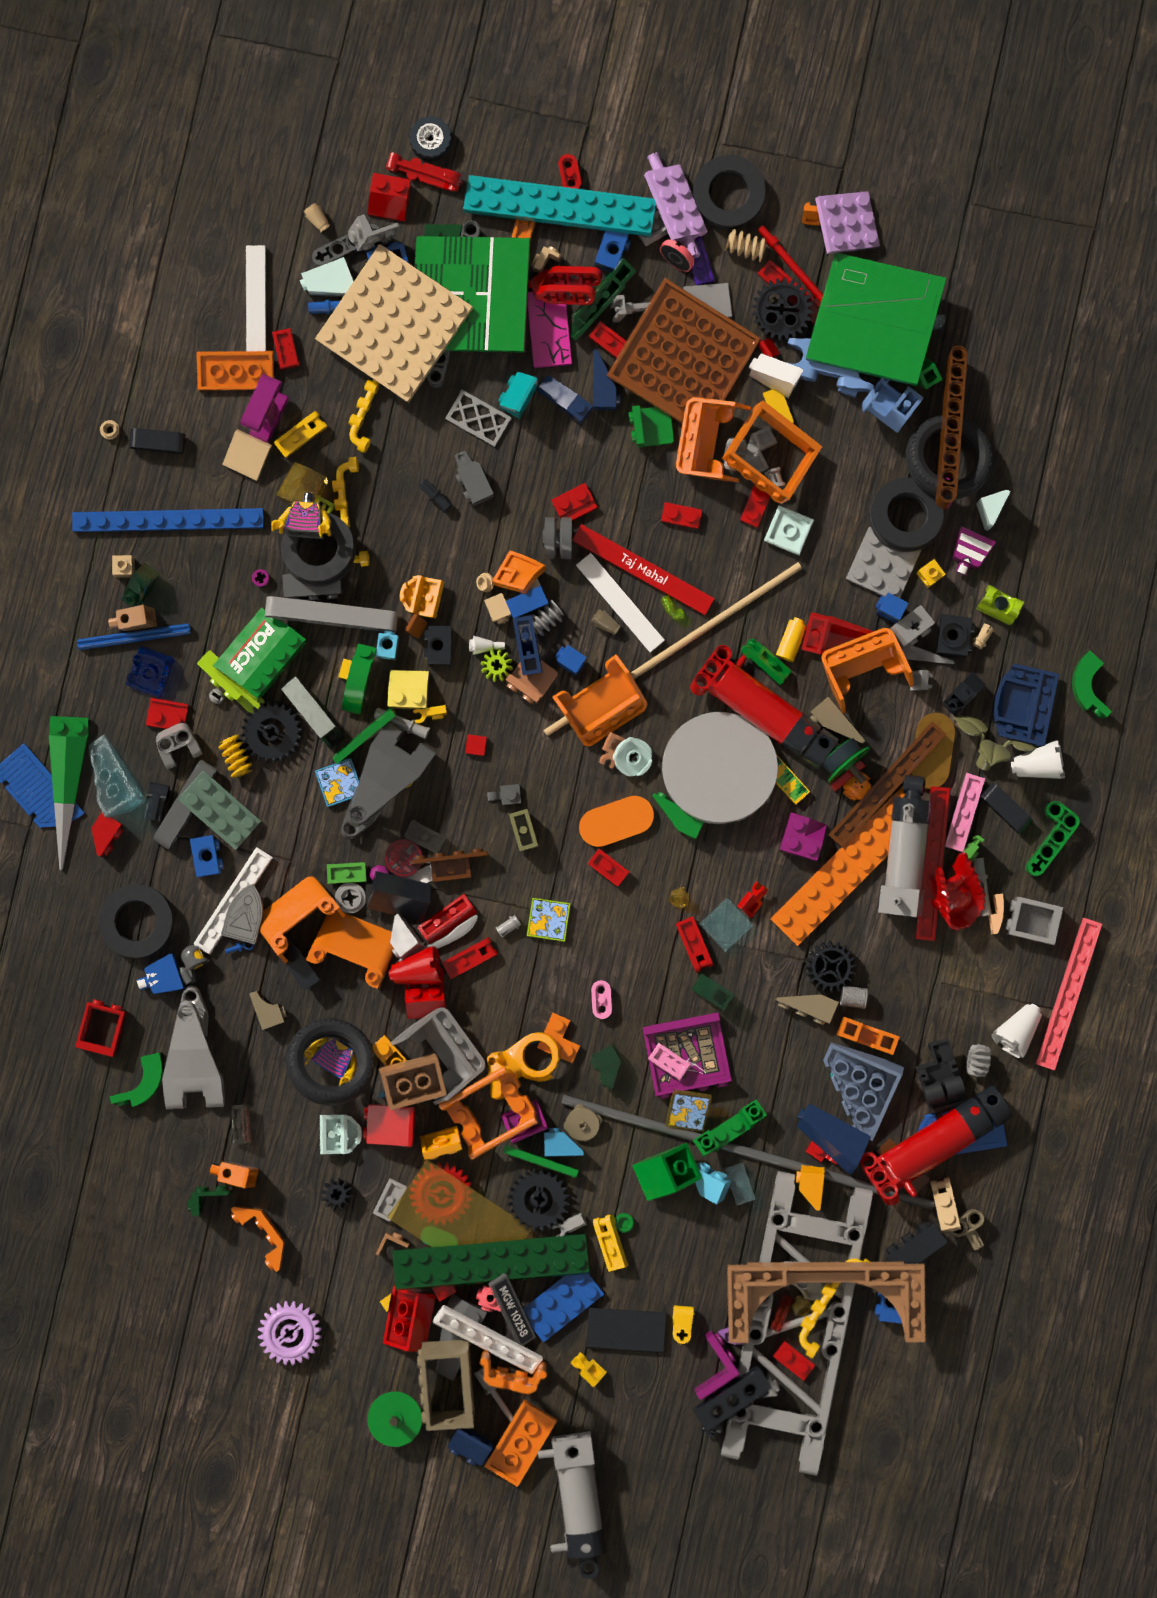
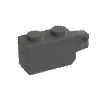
M465 451L456 454L458 474L455 476L459 485H464L466 492H463L467 502H471L475 506L493 498L494 494L480 463L472 462Z

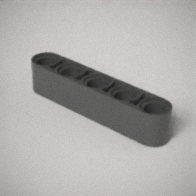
M200 760L153 837V841L168 850L172 848L193 814L178 800L179 796L202 771L206 772L212 779L217 774L218 769L203 760Z

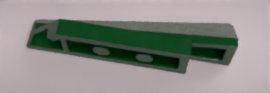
M624 258L620 260L614 271L595 289L596 296L593 303L581 305L572 314L571 337L575 341L626 287L624 284L635 274L636 270Z

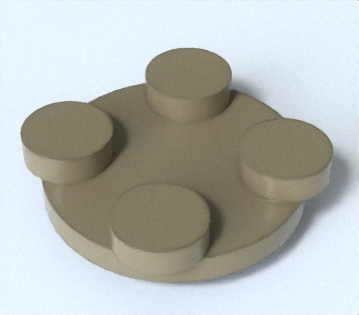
M577 1104L574 1110L568 1114L564 1123V1129L574 1139L587 1142L597 1134L599 1125L602 1123V1117L591 1109L585 1108L584 1105Z

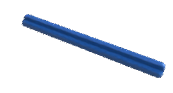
M187 623L77 640V646L79 650L187 635L191 633V627Z

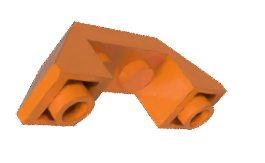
M242 1206L231 1208L233 1212L231 1216L236 1223L244 1224L253 1216L256 1217L254 1221L261 1230L264 1228L268 1234L266 1236L271 1245L275 1244L277 1246L265 1256L267 1259L265 1263L270 1270L274 1269L276 1272L280 1270L285 1240L262 1209Z

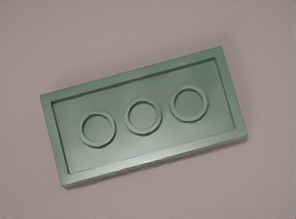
M204 771L195 778L178 798L184 806L235 850L261 822Z

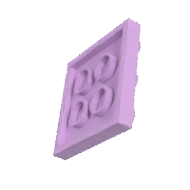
M868 191L818 196L815 198L827 254L877 249L880 247Z

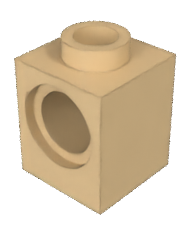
M132 555L112 556V575L116 578L135 577V558Z

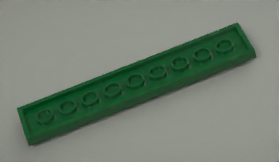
M585 1234L392 1251L395 1291L490 1283L502 1274H506L509 1281L589 1274Z

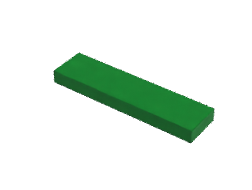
M393 708L388 709L333 756L334 762L336 764L341 762L396 716L395 710Z
M505 1144L503 1150L505 1154L572 1177L577 1176L578 1169Z

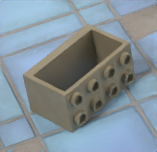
M469 1341L422 1342V1349H418L417 1364L418 1368H420L421 1405H423L422 1423L426 1424L427 1431L474 1428L475 1409ZM460 1357L464 1410L432 1412L428 1360Z

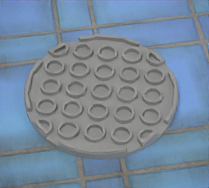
M728 712L702 714L683 724L669 740L662 762L663 779L671 799L687 815L712 824H726L751 816L769 799L775 787L778 772L776 752L766 733L744 717Z

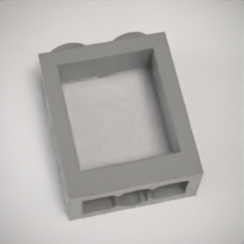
M1015 897V900L1011 901L1009 911H1012L1011 918L1007 919L1005 930H1008L1007 935L1055 945L1063 907Z

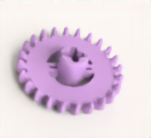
M285 1301L284 1307L277 1303V1310L270 1307L271 1315L264 1313L267 1320H260L264 1327L258 1328L259 1331L263 1332L258 1338L264 1339L260 1346L267 1347L264 1353L271 1352L270 1359L275 1356L277 1357L276 1363H279L281 1359H283L284 1365L287 1364L288 1360L294 1365L295 1359L302 1363V1356L309 1359L308 1352L315 1353L312 1346H319V1343L315 1340L321 1339V1336L316 1334V1332L321 1331L322 1328L315 1327V1325L320 1320H313L316 1313L308 1314L310 1307L302 1310L303 1303L298 1308L295 1301L292 1302L291 1306ZM285 1319L298 1321L297 1324H286L281 1330V1336L276 1338V1328L281 1321ZM287 1328H288L289 1330L295 1329V1331H294V1333H293V1336H294V1337H292L291 1335H289V1336H286L283 1340L280 1341V1339L283 1338V1337L286 1335V1333H287ZM303 1328L304 1336L299 1345L295 1347L281 1345L284 1341H295L299 1336V1330Z

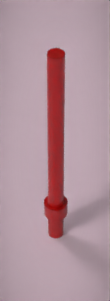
M764 225L761 226L758 231L766 239L767 245L779 254L821 303L823 298L821 291L783 249L775 235L772 236Z

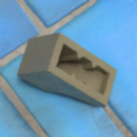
M259 991L250 993L262 1030L286 1022L287 1013L284 1006L280 1007V1004L273 1005L266 1002L261 997Z

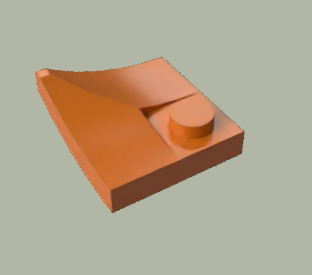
M509 551L492 582L495 586L526 594L535 580L547 568L532 558Z

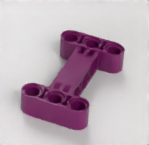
M262 374L242 416L240 425L251 429L249 435L269 443L287 405L289 396L279 392L282 384L281 381Z

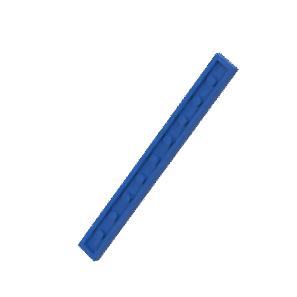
M263 508L72 512L73 532L264 528Z

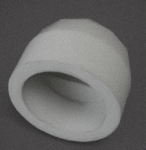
M213 689L209 694L210 701L214 704H221L225 699L224 692L221 689ZM213 692L221 696L220 700L212 696Z

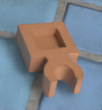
M610 732L602 748L606 751V754L600 757L599 763L604 765L605 761L609 759L608 767L613 768L615 766L613 754L617 746L626 739Z

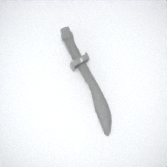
M475 915L466 920L446 937L425 946L422 950L430 946H435L438 949L461 938L473 928L478 916Z

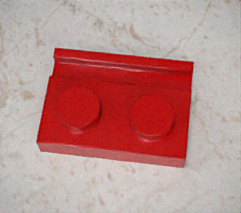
M585 483L551 500L560 519L562 517H572L573 521L598 508Z
M151 698L146 726L168 729L179 723L186 724L189 704Z

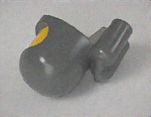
M196 945L186 947L181 954L185 967H180L179 973L186 985L195 983V970L209 962V959L205 958L202 954L201 948Z

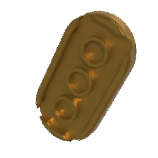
M941 713L926 715L918 723L915 740L932 721L947 734L911 773L912 776L925 777V789H930L931 786H941L949 776L955 727L950 718Z

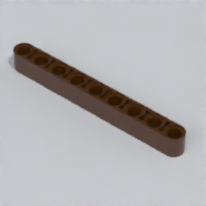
M962 346L952 348L946 363L936 504L941 509L950 508L957 497L968 357L967 350ZM952 373H957L959 377L954 376ZM951 390L956 391L958 394L952 393ZM950 408L956 409L957 412L950 410ZM948 425L954 426L955 429H951ZM947 443H952L954 447L949 446ZM945 460L951 461L952 464L950 465V464L946 463ZM944 478H949L951 482L945 481ZM943 495L948 496L950 500L944 499Z

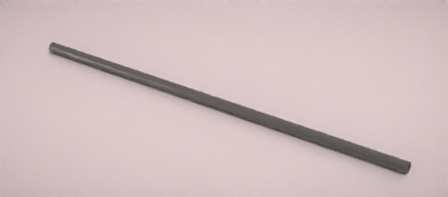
M563 1095L561 1102L563 1105L574 1108L577 1104H582L585 1108L591 1109L598 1115L692 1142L695 1138L702 1135L567 1095ZM731 1142L720 1149L801 1172V1165L811 1166ZM824 1170L825 1180L853 1188L859 1187L873 1190L874 1194L879 1195L871 1182ZM890 1191L886 1194V1196L891 1197L895 1194V1192ZM899 1191V1201L933 1210L935 1201L919 1196L912 1197L909 1193Z

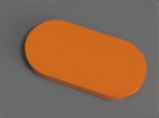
M630 796L589 810L580 820V835L586 843L595 847L606 846L645 832L651 826L654 818L653 808L646 799L639 796Z

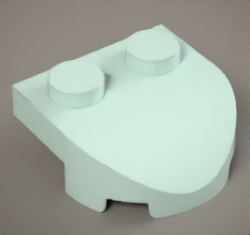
M320 1115V1154H347L352 1152L361 1141L362 1131L360 1125L348 1115Z

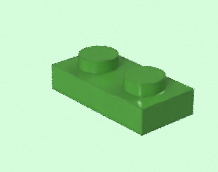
M366 863L327 864L328 884L367 882Z

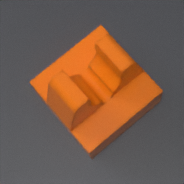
M809 202L804 205L802 224L821 225L817 206H812Z

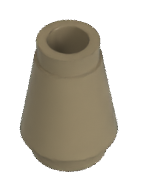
M599 609L591 620L595 627L613 635L620 628V625L605 610Z

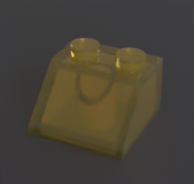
M294 462L276 496L292 504L294 501L302 502L303 493L308 492L315 495V503L328 480L325 476L311 468Z

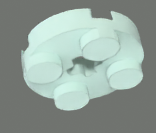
M629 737L617 746L613 754V760L621 773L627 776H639L650 768L652 751L650 746L643 740ZM636 752L637 754L635 757L637 758V760L629 761L630 754H634Z

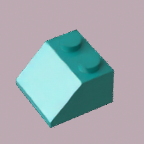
M517 372L515 376L512 375L507 384L509 388L507 392H502L498 402H500V409L520 419L538 387V379Z

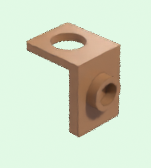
M386 1232L376 1255L380 1254L387 1238L406 1248L409 1247L410 1243L403 1240L404 1236L394 1232L391 1234Z

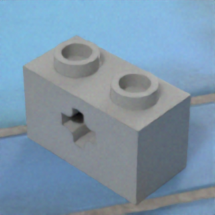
M920 605L890 629L894 632L901 649L905 646L910 648L918 642L917 637L920 635L925 637L932 631L930 627L935 622Z

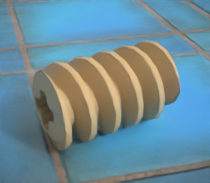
M733 229L729 235L725 251L730 247L731 254L737 250V255L740 256L744 252L745 258L752 254L753 261L759 256V262L761 263L766 248L765 238L758 242V236H755L751 240L749 233L743 238L742 231L737 236L736 229Z

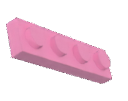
M966 773L945 841V847L960 852L964 851L985 778Z

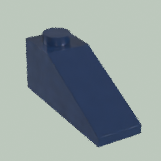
M594 350L593 410H616V405H620V393H616L613 381L606 376L608 370L598 350Z
M549 375L536 389V391L580 425L593 411L591 404Z
M532 615L513 618L522 675L528 676L543 673Z

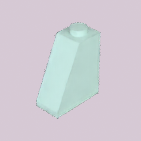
M344 257L301 273L303 279L300 280L303 290H308L309 295L344 297L353 283Z

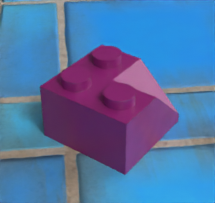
M790 813L779 851L816 862L827 825L808 817Z

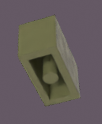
M525 809L509 814L519 851L523 852L538 847L528 810Z

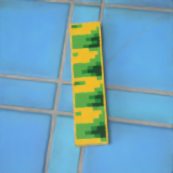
M777 756L778 772L776 784L796 805L810 791Z

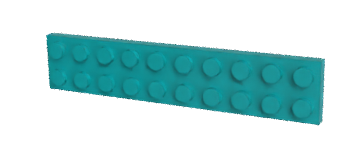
M469 175L463 213L651 236L656 201L654 198Z

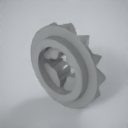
M345 883L336 891L335 902L345 913H355L361 910L365 904V892L356 883ZM348 890H350L352 895L359 896L353 900V906H351L349 901L342 900L348 896Z

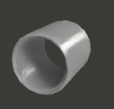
M853 986L842 987L840 1005L865 1009L868 989Z

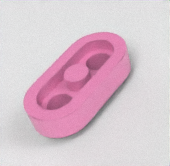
M599 980L593 984L591 989L592 1009L597 1018L605 1019L612 1012L611 988L606 981ZM599 986L605 988L603 994L598 993L597 989ZM599 1006H605L606 1011L600 1013L598 1010Z

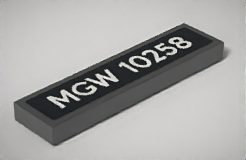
M502 1274L488 1283L515 1342L524 1346L536 1336L508 1276Z

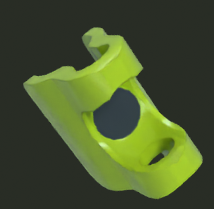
M988 585L986 588L987 593L982 598L977 610L1007 625H1012L1018 617L1024 602Z

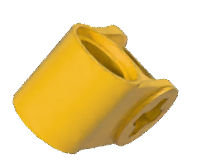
M674 1306L673 1337L680 1344L687 1343L691 1338L693 1307ZM681 1329H684V1332L687 1333L683 1340H680V1337L677 1336Z

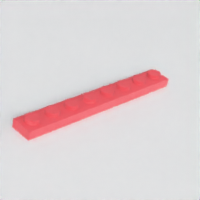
M1086 918L1082 919L1035 1063L1037 1065L1052 1070L1056 1068L1101 930V923Z

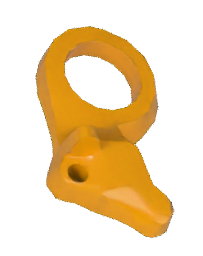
M537 1032L529 1034L509 1049L491 1053L487 1057L488 1075L505 1066L514 1072L517 1079L524 1077L538 1082L547 1081L554 1078L552 1073L559 1065L561 1059L560 1045L552 1036L546 1033ZM533 1041L545 1042L552 1051V1061L542 1071L531 1069L524 1058L526 1047ZM499 1081L490 1083V1095L495 1100L504 1098Z

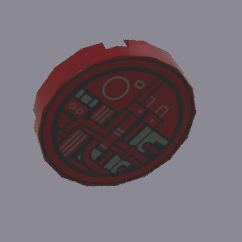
M396 840L386 850L385 864L389 871L396 876H412L419 871L422 865L411 866V860H415V856H421L422 851L411 840Z

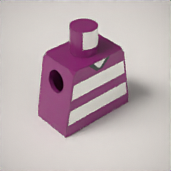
M962 527L958 534L952 558L959 562L956 572L966 576L970 567L977 570L994 546L995 541Z

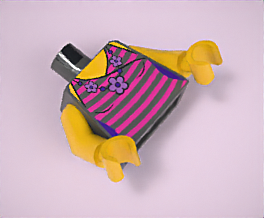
M306 492L303 493L302 502H292V505L284 511L279 519L272 522L271 531L279 529V534H282L284 528L287 536L323 539L324 533H328V536H331V520L326 510L322 509L319 503H314L315 495Z

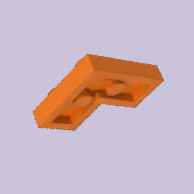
M552 1013L544 1033L552 1036L559 1043L561 1059L573 1063L580 1045L563 1038L570 1020ZM540 1041L537 1048L552 1054L550 1047L545 1042Z

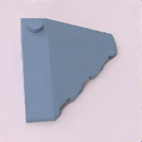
M831 1043L823 1061L826 1067H830L833 1074L831 1077L836 1091H840L843 1101L841 1103L847 1116H851L854 1123L852 1126L871 1136L870 1140L873 1141L901 1079L904 1067L874 1055Z

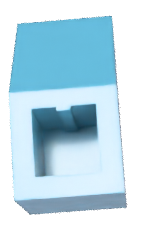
M704 1162L696 1163L702 1179L695 1182L699 1194L715 1204L720 1203L725 1199L732 1179L728 1178L721 1171L711 1169L710 1165Z

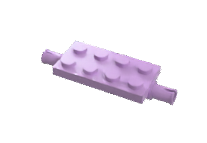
M652 153L647 158L653 170L647 171L644 176L656 201L670 239L679 241L695 259L700 256V252L694 240L696 237L707 233L705 224L695 204L680 164L664 167L659 153Z

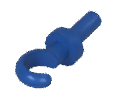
M238 942L236 943L237 946L227 948L225 951L228 954L237 950L241 952L243 948L251 950L255 944L247 948L245 943L240 944Z

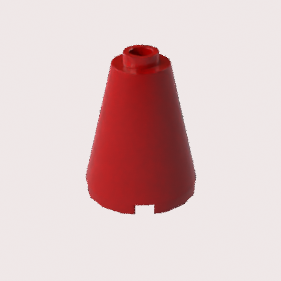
M430 946L391 965V969L388 971L390 980L394 981L395 984L443 983L444 972L443 968H440L439 962H441V958L437 948Z

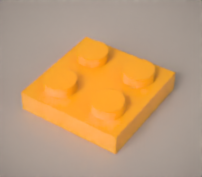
M457 1126L420 1136L424 1160L436 1159L440 1155L447 1153L454 1154L462 1149Z

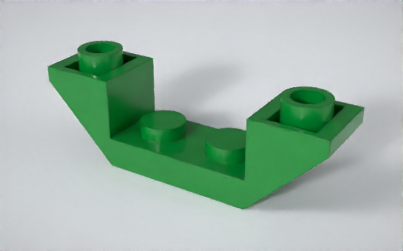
M756 1099L740 1109L738 1114L712 1131H706L695 1138L693 1142L702 1156L705 1157L720 1150L749 1131L764 1119L767 1114Z

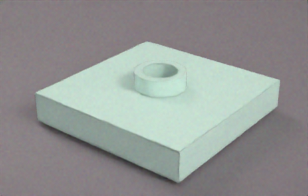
M779 505L764 541L800 555L814 520Z

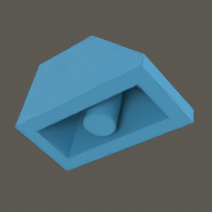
M548 1128V1132H544L545 1156L583 1155V1150L564 1131L560 1132V1128Z

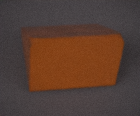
M413 614L406 627V632L416 638H420L427 625V621L417 614Z

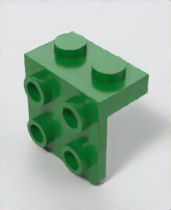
M640 405L632 406V412H629L630 424L633 423L634 425L631 437L632 442H636V448L673 443L671 416L656 407L640 409Z

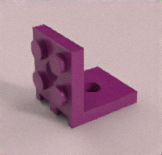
M712 1330L705 1334L706 1338L726 1368L695 1388V1392L700 1400L739 1375L738 1369L733 1363L736 1361L729 1349L724 1350L722 1347L725 1345L718 1332L714 1334Z

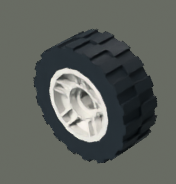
M435 116L422 117L411 127V133H409L410 144L417 156L427 161H435L438 158L444 157V154H447L448 149L451 147V132L448 125L442 119H438ZM430 135H432V137L434 138L433 141L427 140L430 137Z

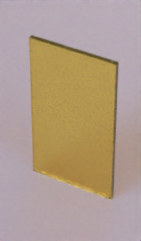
M428 1159L387 1216V1218L431 1247L522 1240L527 1237L532 1229L529 1227L526 1230L525 1223L519 1226V1219L513 1220V1215Z

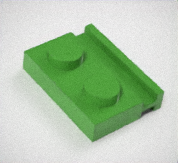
M979 835L972 838L973 842L967 844L963 851L967 853L968 860H971V862L979 853L976 851L979 848L977 844L984 841Z

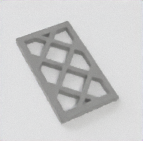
M461 389L445 419L495 447L512 417ZM465 395L472 399L473 403L462 406L460 400ZM482 405L488 408L490 413L479 416L477 406ZM474 407L477 417L466 420L463 409ZM456 411H461L463 421L458 422L451 418L452 414ZM500 415L506 420L502 425L496 426L494 416ZM491 417L494 427L483 429L480 419ZM478 420L480 431L470 429L467 423ZM495 430L496 437L494 441L486 438L484 433Z

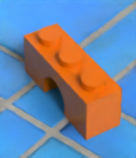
M846 1017L842 1018L837 1035L891 1055L894 1054L899 1040V1036Z

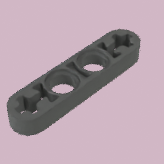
M369 224L373 231L380 229L375 224ZM347 234L316 249L312 254V259L315 265L319 267L356 252L357 249L350 244ZM335 245H341L344 248L341 254L333 252ZM327 249L330 250L332 258H330L329 255H327L324 257L323 262H321L320 260H316L318 258V254L321 253V255L323 256L328 254Z

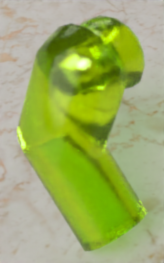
M670 596L661 598L665 611L673 620L680 621L679 619L685 617L681 608L675 610Z

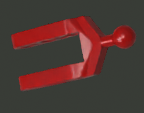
M554 266L550 270H543L532 281H528V288H531L537 300H543L547 304L590 305L596 296V291L591 286H598L600 284L603 273L597 267ZM571 275H576L579 279H575ZM565 292H569L573 296H568L565 294Z

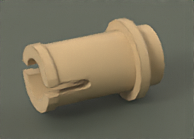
M983 624L978 635L973 637V645L979 649L986 647L988 638L994 632L992 627L989 628V625Z

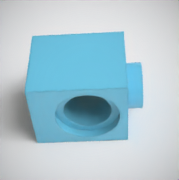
M384 631V633H379L376 650L377 658L396 660L399 637L395 635V632ZM391 640L393 642L392 648L384 649L382 647L383 642Z

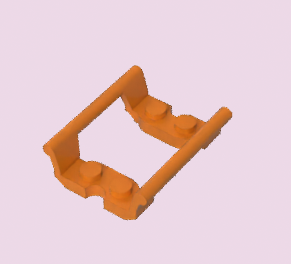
M505 1066L456 1093L449 1100L438 1104L441 1110H447L454 1123H460L463 1126L461 1135L469 1147L468 1155L471 1160L538 1123L534 1105L528 1095H521L519 1093V1087L521 1086L514 1072ZM499 1081L503 1096L511 1109L519 1114L521 1118L518 1126L484 1144L478 1121L470 1108L463 1105L460 1100L491 1082Z
M483 1350L480 1363L484 1366L483 1379L490 1386L529 1394L536 1391L540 1379L546 1377L547 1363L545 1361L539 1364L532 1377L527 1376L528 1373L521 1370L511 1373L508 1372L509 1368L497 1366V1369L492 1368L491 1354L486 1350Z

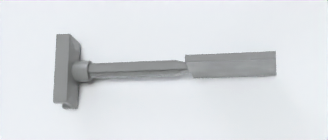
M728 283L683 287L685 291L726 317H732ZM617 295L610 304L611 308H615V312H617L612 319V323H620L626 314L645 311L649 303H625L624 295Z

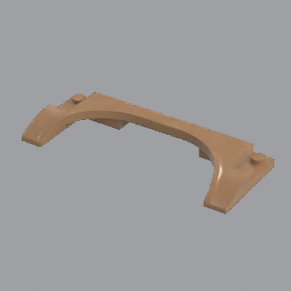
M904 1262L747 1263V1265H728L729 1343H749L750 1325L760 1304L776 1290L791 1284L804 1282H852L871 1287L884 1295L897 1310L903 1324L905 1342H925L924 1264H904Z

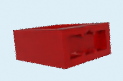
M93 999V1002H87L75 1047L115 1057L127 1011H123L122 1006L114 1004L111 1007L104 1006L103 1001ZM93 1008L120 1015L111 1047L85 1041Z

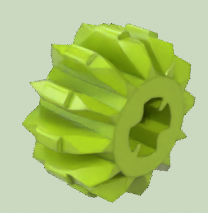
M491 650V658L486 654L484 655L488 662H481L482 666H487L481 671L482 673L489 671L486 679L493 675V682H496L497 676H499L502 682L504 681L503 674L506 677L509 676L506 670H513L512 666H508L513 661L512 659L505 660L508 657V653L501 657V650L497 651V655H494V651ZM496 661H499L502 666L498 671L492 666Z

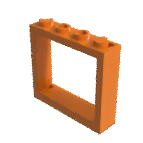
M763 400L755 405L722 459L730 467L737 469L745 479L755 483L758 489L768 493L775 502L782 504L790 500L822 446ZM757 416L806 453L784 490L735 454V451Z

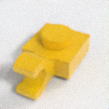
M445 705L413 710L414 713L422 714L421 719L415 720L417 724L423 723L427 717L437 720L444 718L443 715L447 714Z
M579 1353L570 1362L575 1368L582 1370L579 1374L592 1387L607 1373L594 1359L589 1362L582 1353Z

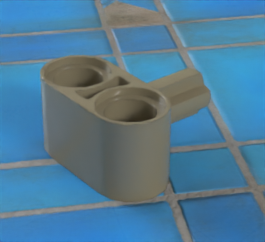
M970 1209L958 1216L959 1222L962 1224V1230L958 1233L954 1231L950 1233L956 1237L966 1235L973 1249L978 1250L984 1246V1243L976 1229L983 1224L984 1216L980 1211ZM973 1213H977L979 1220L973 1224L969 1220L970 1216Z

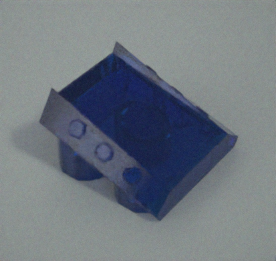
M139 647L137 654L133 657V665L128 673L126 685L161 698L175 659L172 656L164 655L147 647Z

